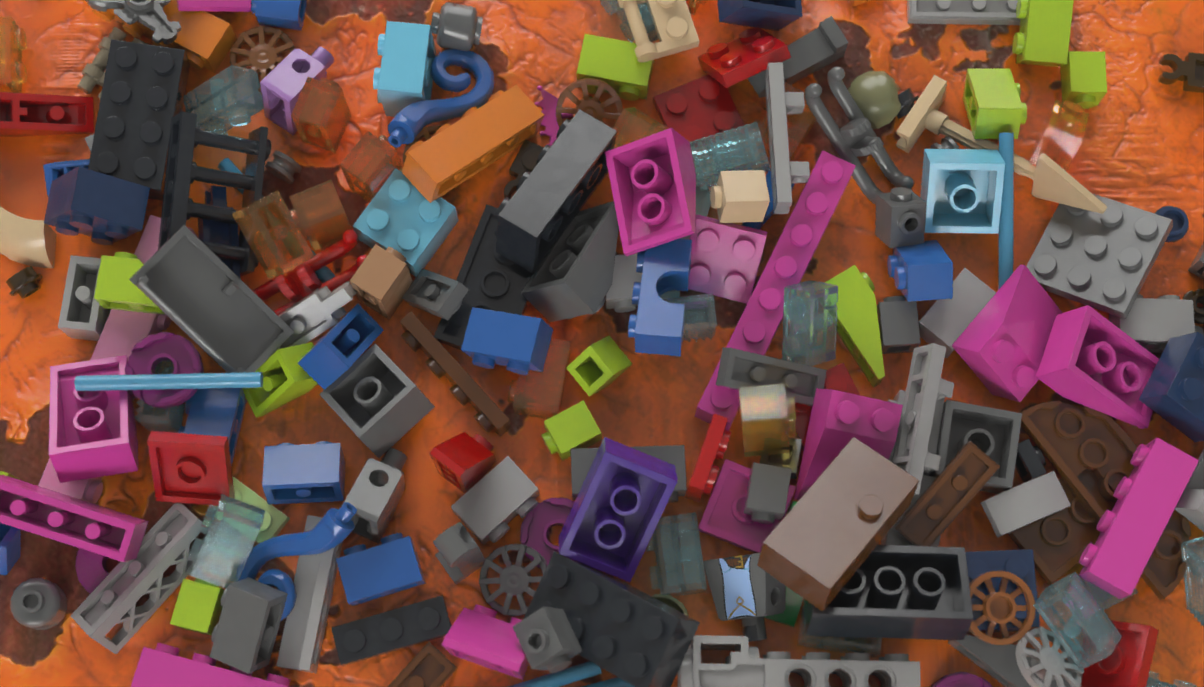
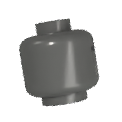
M446 2L442 5L440 13L433 12L431 30L432 34H437V45L446 49L471 50L473 44L479 45L483 17L478 16L475 7Z
M31 578L22 582L14 590L10 599V609L13 617L21 625L35 630H48L56 626L64 618L67 611V597L64 590L58 584L43 578Z

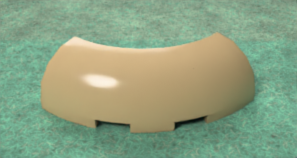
M0 206V254L21 264L39 268H54L57 236L54 230L48 224H44V220L23 218L8 212Z

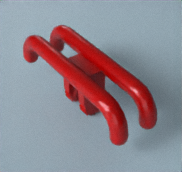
M349 229L343 233L342 239L252 291L262 301L280 291L286 298L292 300L274 311L279 315L317 289L320 290L327 286L332 292L345 282H350V279L367 256L360 255L354 266L328 281L320 283L315 271L344 256L358 243L357 233Z

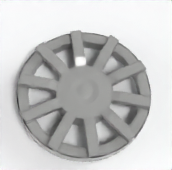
M1039 627L1028 631L1024 637L1018 640L1016 645L1017 664L1021 674L1031 687H1050L1053 680H1056L1058 687H1065L1062 677L1070 684V687L1081 686L1084 668L1080 666L1076 656L1077 650L1075 647L1071 648L1062 638L1060 632L1055 633L1044 629V627ZM1034 637L1041 638L1043 647ZM1028 641L1033 645L1037 652L1026 649V644ZM1026 656L1031 658V668L1028 665ZM1065 670L1072 671V676ZM1034 673H1036V675H1037L1039 678H1041L1042 680H1044V682L1042 683L1039 679H1037L1036 676L1034 675Z

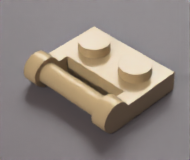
M617 0L619 6L625 10L637 46L634 51L638 62H647L699 47L700 40L686 0ZM647 3L660 42H650L638 7L639 4Z

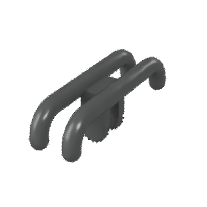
M834 67L828 72V84L850 122L839 129L820 98L822 87L817 83H812L805 89V100L810 111L840 158L856 165L852 177L872 203L876 205V194L884 192L879 190L874 184L858 156L871 154L885 177L895 187L911 189L914 185L913 179L902 174L895 166L883 147L884 143L880 137H877L871 128L872 124L868 118H865L842 80L845 77L844 69Z

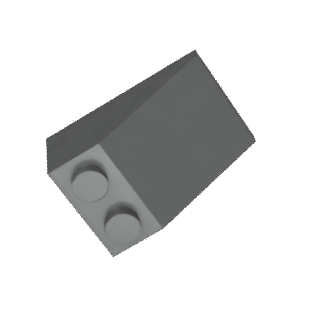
M614 201L579 211L521 292L549 322L572 319L573 317L586 314L591 315L600 310L604 305V297L612 285L619 231Z

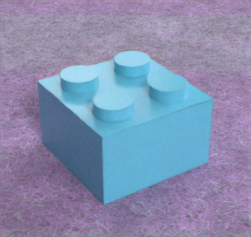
M387 21L385 34H379L378 56H382L381 68L375 67L373 89L377 90V101L382 103L385 115L395 117L401 109L412 103L431 100L433 86L431 64L436 56V49L431 25Z
M924 149L920 198L926 202L924 233H999L1005 162L998 150Z
M395 168L356 220L353 228L358 235V239L369 247L373 248L376 244L384 250L391 247L400 252L407 259L405 263L410 269V274L417 277L459 219L454 205L441 197L429 203L404 174Z

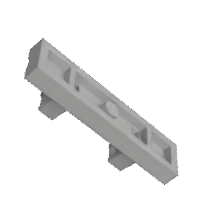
M783 62L768 63L765 91L774 214H788L792 205L791 184L807 183L810 177L809 162L790 161L786 115L802 114L805 100L804 92H785Z
M936 343L920 346L913 350L892 463L919 480L914 495H919L923 472L928 473L929 471L939 470L941 456L928 452L927 449L937 399L951 398L954 389L953 382L941 378L946 347Z

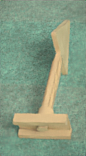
M936 75L933 76L896 131V134L901 136L896 143V147L907 153L910 152L925 129L937 135L949 136L969 149H994L999 151V145L988 139H974L972 131L949 120L948 115L938 111L946 98L947 81ZM1014 153V172L1033 180L1032 196L1104 214L1107 206L1046 154L1041 153L1035 167L1028 160Z

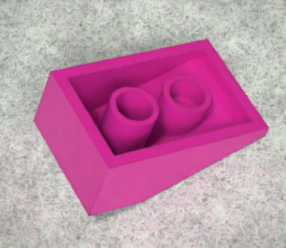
M669 128L605 152L624 255L629 256L695 233L696 172L688 140L673 128Z
M1020 264L951 346L992 395L1020 402L1039 380L1036 378L1056 315L1062 314V311L1025 265Z
M1087 305L1056 315L1036 378L1064 398L1144 429L1149 426L1153 410L1142 403L1139 398L1159 358Z
M127 355L50 366L49 457L60 483L138 471V439L132 390L76 391L75 389L76 376L125 375V366L128 361Z
M816 388L794 500L799 501L853 437L889 460L896 443L903 405L832 389Z
M475 604L474 610L464 607L445 636L442 646L453 656L523 680L529 662L513 629V626L522 620L511 617L510 623L496 619L497 612L477 604Z

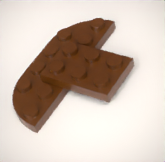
M1061 401L1044 402L1021 412V427L1062 477L1059 479V482L1071 506L1008 533L1020 550L1033 549L1034 568L1048 585L1079 563L1081 555L1089 543L1095 545L1101 533L1096 530L1098 522L1107 509L1113 510L1118 500L1113 496L1115 489L1124 476L1130 477L1135 467L1130 464V461L1138 448L1125 431L1106 414L1084 405ZM1175 509L1141 574V577L1160 600L1165 599L1177 587L1189 564V537H1191L1189 520Z

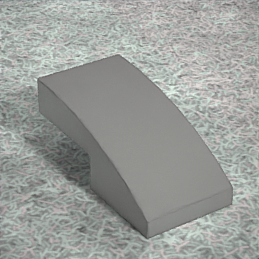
M1054 471L981 502L997 538L1071 506Z

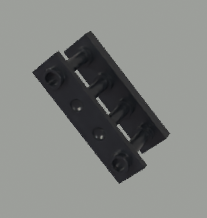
M182 111L171 118L158 250L183 225L186 226V220H189L190 217L240 225L239 247L207 241L202 242L218 258L239 261L240 276L252 273L258 266L261 256V249L257 246L264 167L271 151V141L267 139L268 128L262 126L249 133L248 139L200 130V126L196 125L197 114ZM197 145L246 153L245 175L197 166L196 162L192 161L194 148ZM194 181L243 189L242 209L236 210L195 203L192 198H189L190 184Z

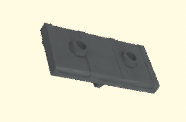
M185 225L129 278L135 286L227 373L255 372L294 333L271 308Z

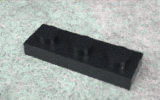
M441 595L332 627L331 629L340 664L345 666L444 637L452 626L444 597Z

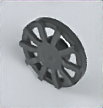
M509 544L494 550L485 559L480 572L479 584L485 601L503 615H525L529 607L526 606L523 593L526 592L534 597L536 591L530 588L531 583L540 582L543 576L532 577L530 571L539 564L544 575L548 564L543 556L535 549L523 544ZM509 550L519 551L514 565L510 561L507 552ZM525 553L533 556L535 559L526 567L522 565ZM500 554L506 565L504 569L493 562ZM489 567L498 572L500 577L487 578ZM487 584H500L501 587L490 594ZM505 592L507 596L504 606H501L495 599ZM513 595L517 596L520 610L509 609Z

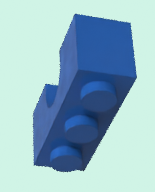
M676 239L638 252L636 272L642 273L641 282H634L632 304L638 305L637 315L630 314L628 337L635 338V352L681 356L685 304L669 303L660 296L665 292L673 290L688 291L692 240Z

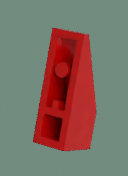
M0 92V136L22 137L94 133L93 97Z
M462 432L435 446L429 453L438 473L464 493L477 484L496 462L495 455L491 452L494 448L493 445L477 433L472 438L466 432Z

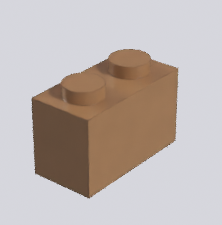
M375 244L350 279V283L357 292L356 295L360 302L390 320L403 301L402 297L413 283L409 272L410 269L405 263L407 259L400 252L391 247L384 250Z

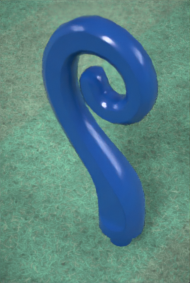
M446 49L437 54L431 64V77L440 88L450 92H461L471 84V77L468 73H461L458 76L450 75L446 71V68L450 66H460L469 70L476 79L475 87L462 96L418 101L404 107L388 125L390 134L388 142L393 147L410 144L425 126L461 117L470 108L477 107L478 109L489 100L494 90V73L488 62L472 51Z
M344 502L340 509H329L319 523L309 531L284 534L257 544L242 559L234 582L248 577L256 580L261 568L274 558L316 555L336 547L354 529L355 525L352 518L357 512L356 508L352 504ZM269 569L259 577L258 581L288 593L281 618L282 621L292 612L297 598L296 588L292 578L287 573L279 569Z

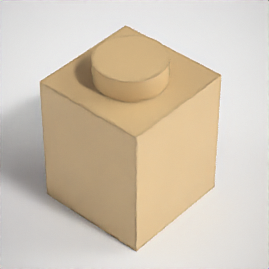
M764 170L720 171L717 185L712 186L710 192L711 207L713 209L717 208L719 223L763 222L770 203Z

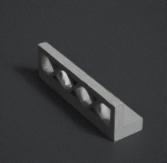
M174 503L143 537L137 558L120 562L72 613L71 617L89 637L114 654H117L222 538L182 503ZM200 532L206 535L196 548L189 549L190 543ZM176 564L175 571L169 577L162 578L163 572L170 565ZM150 593L149 599L142 606L136 607V602L140 597ZM123 622V627L112 639L106 636L116 624Z
M307 515L304 532L313 529L323 517ZM343 541L324 553L299 556L294 578L297 598L292 612L286 617L277 667L317 673L338 569L336 558L340 557Z

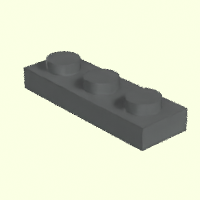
M723 348L716 385L813 406L816 388L824 389L827 370L734 348Z

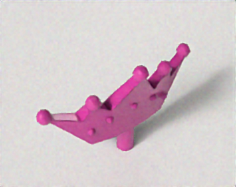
M539 85L537 89L540 90L543 100L535 102V105L543 109L541 112L545 116L541 126L546 127L539 134L540 136H550L549 144L547 145L552 146V143L557 139L556 135L559 130L556 120L558 98L542 89L543 87ZM561 113L562 119L573 117V114Z

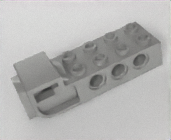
M695 635L678 670L677 687H791L788 681L789 674L797 673L802 677L804 687H830L828 678L830 673L840 677L843 684L842 687H870L868 679L869 675L872 674L878 677L881 687H921L920 661H909V654H885V657H879V661H869L868 653H846V656H841L840 660H830V653L808 652L802 656V659H791L790 652L772 651L767 652V655H763V659L759 658L758 647H749V638L747 636ZM701 650H735V652L729 653V657L725 658V664L701 663Z

